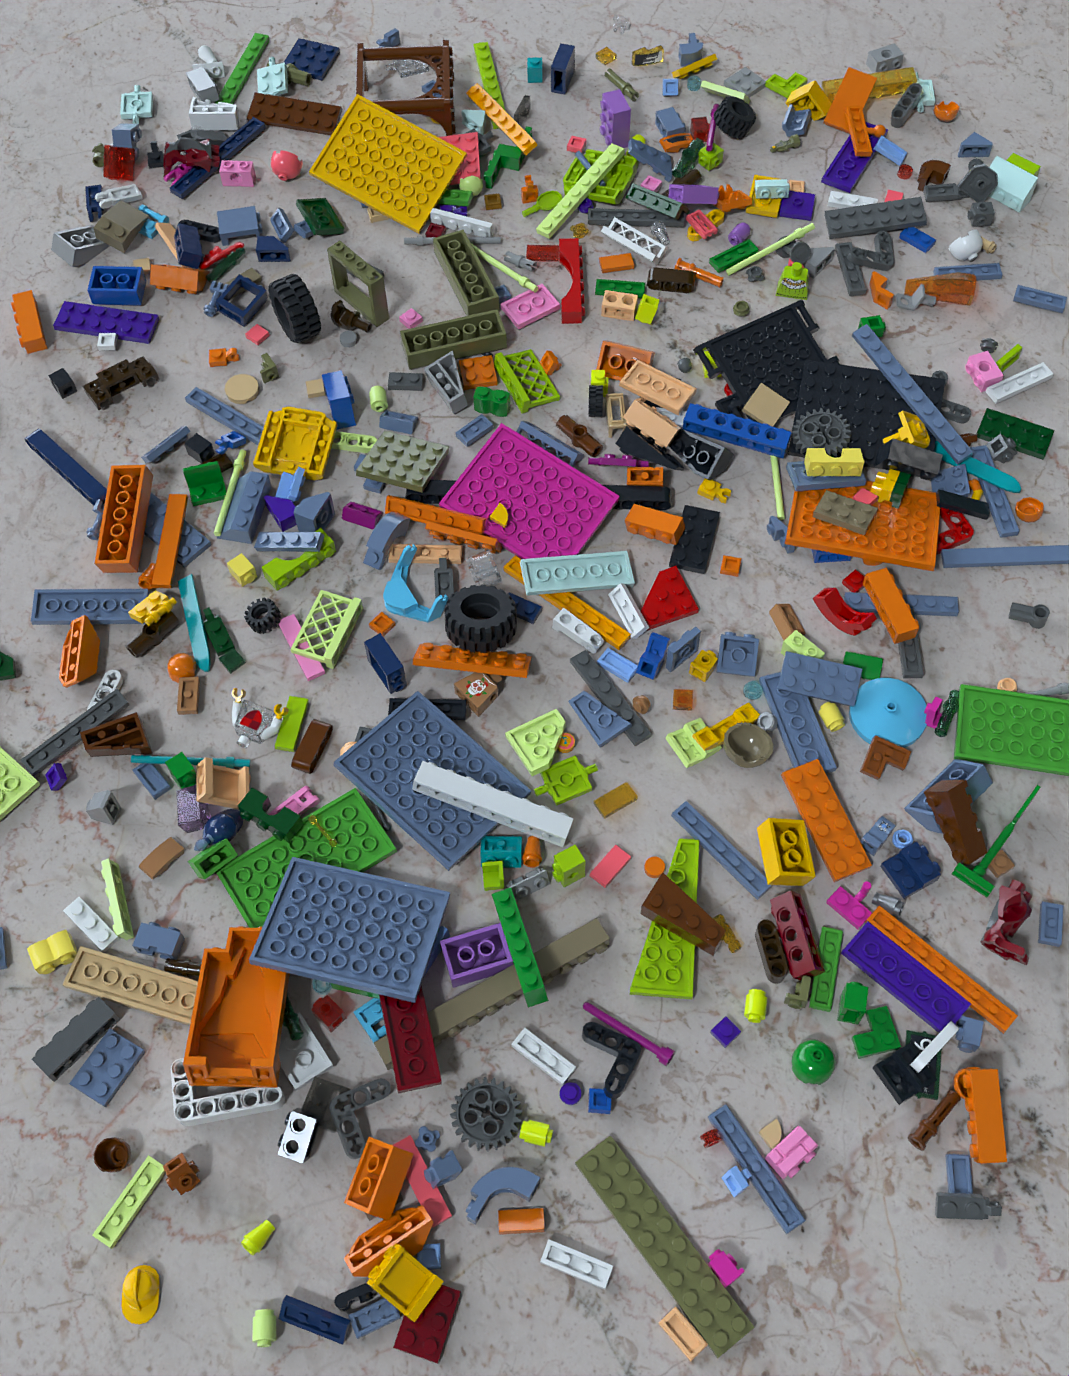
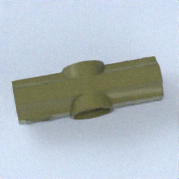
M291 63L287 64L288 84L295 82L304 86L310 85L311 73L298 70Z

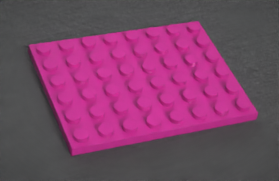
M501 423L440 501L439 507L486 518L485 536L497 539L503 548L517 557L530 559L579 555L619 501L620 496ZM499 503L506 508L508 513L506 528L490 520V515Z

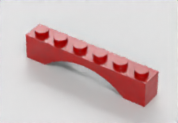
M579 238L559 239V262L570 273L573 281L570 290L561 300L562 324L582 323V316H585V306H581V304H584V294H581L584 291V281H580V279H583V269H580V267H583V258L579 257V255H582V245H579Z

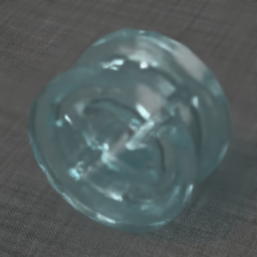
M690 76L687 80V88L691 91L699 90L701 79L698 76Z
M313 979L312 986L317 994L325 995L332 989L329 982L325 983L327 986L325 989L323 987L317 989L319 987L317 983L320 980Z

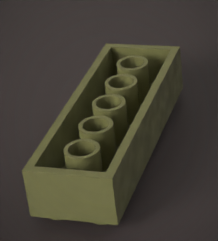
M464 230L433 238L434 253L466 316L496 309L499 311V296Z
M498 309L400 331L401 345L409 370L428 366L453 351L455 358L459 359L507 348L506 331Z

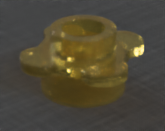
M584 223L570 227L575 238L582 239L589 233Z

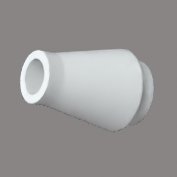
M203 45L198 49L199 58L206 63L218 62L209 46Z

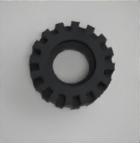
M589 385L588 416L602 417L603 385Z
M262 598V601L256 599L257 602H251L252 606L248 605V611H245L246 616L244 618L254 632L261 634V631L263 634L267 633L266 630L272 631L271 628H276V623H280L281 612L273 600L269 598ZM268 612L265 617L258 619L263 613Z

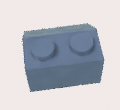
M329 492L302 499L301 503L294 509L299 532H315L320 528L325 531L335 515L331 493Z

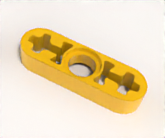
M714 209L705 216L717 228L724 222L725 214L720 209ZM692 226L688 228L687 238L690 241L702 239Z

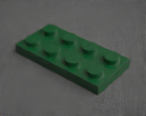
M987 408L976 434L977 438L988 442L1002 434L1014 440L1016 443L1015 449L1018 452L1043 460L1055 430Z

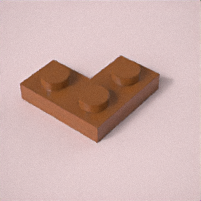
M875 735L872 738L860 772L878 780L881 777L885 764L903 771L911 751Z

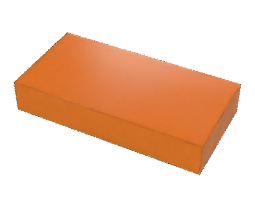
M631 253L599 257L602 273L634 269Z

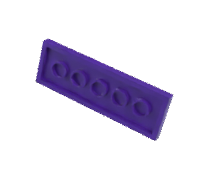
M865 122L867 128H874L875 126H877V125H874V124ZM886 129V133H885L884 137L887 136L888 129ZM868 134L872 148L871 156H855L851 135H849L823 175L821 183L850 193L876 153L874 147L879 138L874 136V134Z
M64 301L53 327L58 331L98 337L99 333H116L119 340L150 344L160 319L157 314Z
M869 922L861 928L841 952L843 956L938 1033L950 1021L956 1024L971 1005L970 1002Z

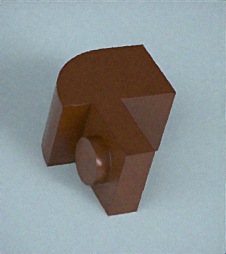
M940 160L924 162L921 165L917 182L919 185L917 190L923 192L924 186L928 185L929 182L936 185L943 184L948 177L951 165Z

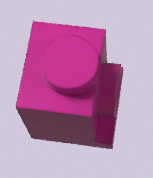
M717 1249L709 1256L711 1261L708 1263V1266L725 1288L745 1272L743 1268L739 1270L736 1268L738 1264L731 1254L726 1255L720 1249Z

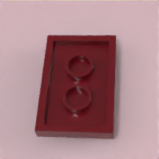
M441 1285L415 1322L404 1315L393 1348L438 1364L461 1296V1291Z

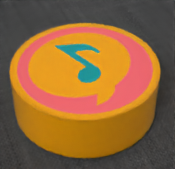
M563 733L557 750L562 753H569L575 747V739L571 734Z

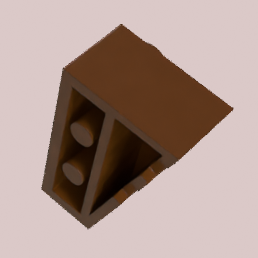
M137 712L80 732L85 750L90 757L153 754L142 720Z

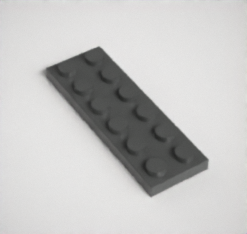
M922 197L827 210L824 212L829 239L876 233L881 230L890 231L927 225Z

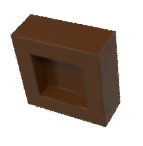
M965 433L959 435L968 446H971L972 442H977V434Z

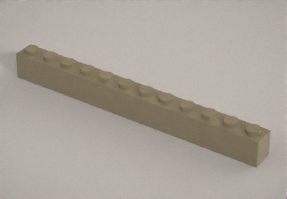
M597 918L533 953L544 985L550 983L556 975L568 973L572 966L587 962L590 956L595 953L601 954L608 949L610 938ZM514 964L427 1012L434 1047L440 1045L442 1040L448 1036L454 1037L458 1035L462 1028L476 1025L480 1018L485 1015L491 1016L495 1014L501 1006L513 1004L517 997L523 995ZM386 1035L375 1041L374 1045L387 1070L393 1069Z

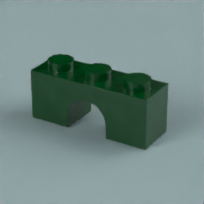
M252 787L238 804L240 816L248 822H255L256 826L261 830L272 832V835L279 841L285 840L290 843L303 826L301 816L285 806L276 815L266 814L271 807L268 796Z

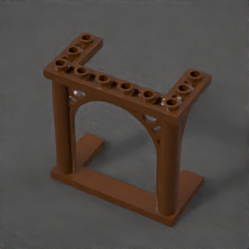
M443 40V45L364 48L363 43H357L356 95L359 94L364 97V91H368L366 61L405 59L421 61L429 65L437 76L436 83L430 91L412 99L370 101L394 114H421L436 120L443 127L446 136L456 134L455 124H452L455 121V114L451 112V109H454V100L451 98H454L453 81L455 79L453 57H450L453 56L452 46H449V40ZM434 93H439V94H441L442 96H441V97H435V96H433L432 94H434Z

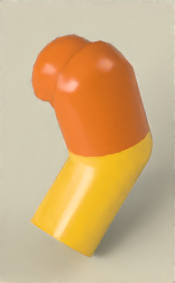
M976 479L969 480V488L973 490L971 498L980 501L983 490L979 481Z

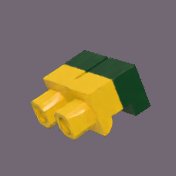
M889 469L888 474L878 471L870 492L879 496L878 502L887 500L893 502L892 507L899 509L911 474Z

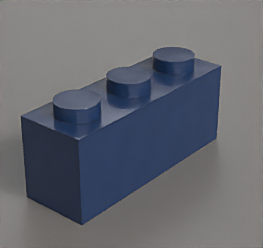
M178 223L174 234L178 264L198 269L199 264L204 259L198 230L196 227Z

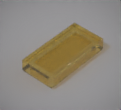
M625 782L594 800L593 804L605 819L633 803L638 797L630 785Z

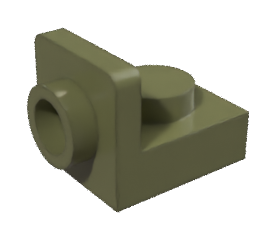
M268 353L262 354L263 362L261 366L263 369L260 371L262 381L267 383L278 378L279 374L275 363Z
M803 976L801 982L796 983L795 993H786L784 1003L794 1009L805 1008L811 977Z

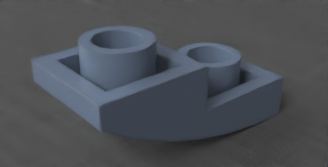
M770 516L769 523L767 524L768 534L772 535L774 541L780 540V544L785 548L787 554L794 552L795 546L785 544L788 528L778 518Z

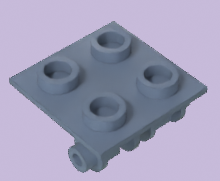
M962 464L940 470L938 475L931 479L932 492L936 493L940 489L968 497L970 488L966 465Z

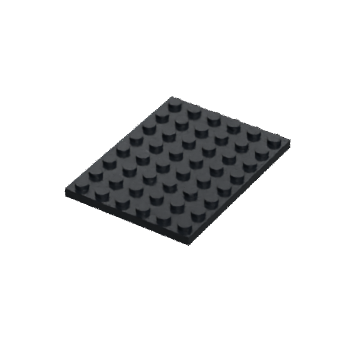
M805 360L793 426L796 425V420H800L801 415L806 417L807 411L813 414V409L817 412L820 411V408L823 409V412L830 409L831 414L836 411V416L842 414V420L847 419V424H850L851 430L850 443L847 444V448H860L864 460L863 466L874 468L878 449L884 444L883 439L898 433V429L903 427L898 413L903 410L916 415L915 412L880 370ZM909 374L935 407L941 411L946 379ZM926 427L930 443L925 449L934 452L936 438ZM791 433L788 455L805 458L806 452L801 454V448L796 449ZM837 451V457L834 456V458L841 457V453Z

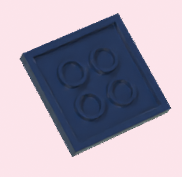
M298 38L283 63L286 65L291 63L298 70L311 73L312 79L323 81L339 55L340 50L339 47Z

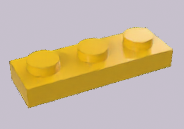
M716 53L673 71V78L679 76L681 79L688 76L690 71H692V74L700 71V67L703 65L704 68L713 65L712 61L717 60Z

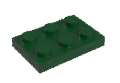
M326 198L297 199L296 206L314 235L344 233V226Z

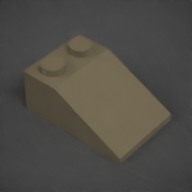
M120 200L103 214L94 226L95 237L125 253L144 226V223L148 220L149 215Z

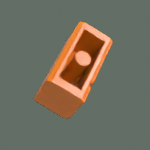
M627 467V485L664 486L663 467H655V469L653 467Z

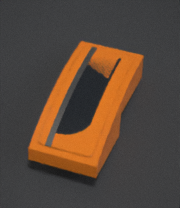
M690 133L670 135L659 141L665 152L676 153L679 152L680 148H694L696 144Z

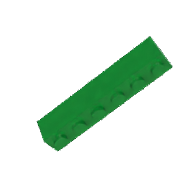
M508 888L492 893L528 1008L549 1001L512 889Z

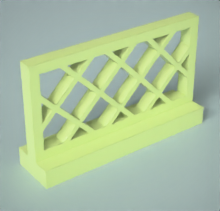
M321 590L290 649L291 653L325 663L326 667L334 669L363 610L361 599L354 597L352 600ZM323 597L331 599L332 603L322 606L321 601ZM342 603L349 605L347 609L339 611L337 605ZM335 607L337 613L327 616L325 610ZM322 611L325 617L315 621L313 618L314 614ZM339 617L341 620L340 624L332 626L329 620ZM327 621L329 628L319 631L317 625ZM315 626L317 632L307 636L306 630ZM332 632L333 638L324 641L322 635ZM320 637L322 643L312 646L309 640ZM307 641L309 648L304 650L298 649L299 644ZM322 647L326 650L324 656L317 655L314 650Z

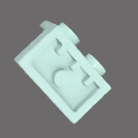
M787 179L755 180L756 199L788 198L790 185L787 183Z

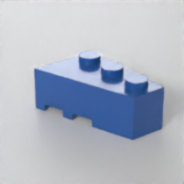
M342 370L322 374L325 392L332 411V418L337 422L336 430L356 426L352 404H355L347 376H343Z

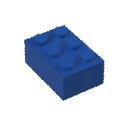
M93 266L87 289L92 304L141 305L146 286L143 268Z

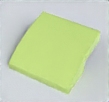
M701 718L686 723L682 729L667 734L665 738L686 768L709 758L722 748L720 745L711 750L704 751L692 737L694 733L706 727Z

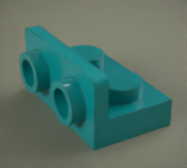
M486 836L483 838L480 850L481 867L483 862L502 861L503 868H521L522 837Z

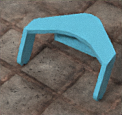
M414 544L412 547L408 545L404 548L391 580L386 584L383 593L386 609L393 614L429 623L441 616L449 598L446 594L444 597L442 595L438 596L431 609L417 603L406 585L409 566L417 548Z

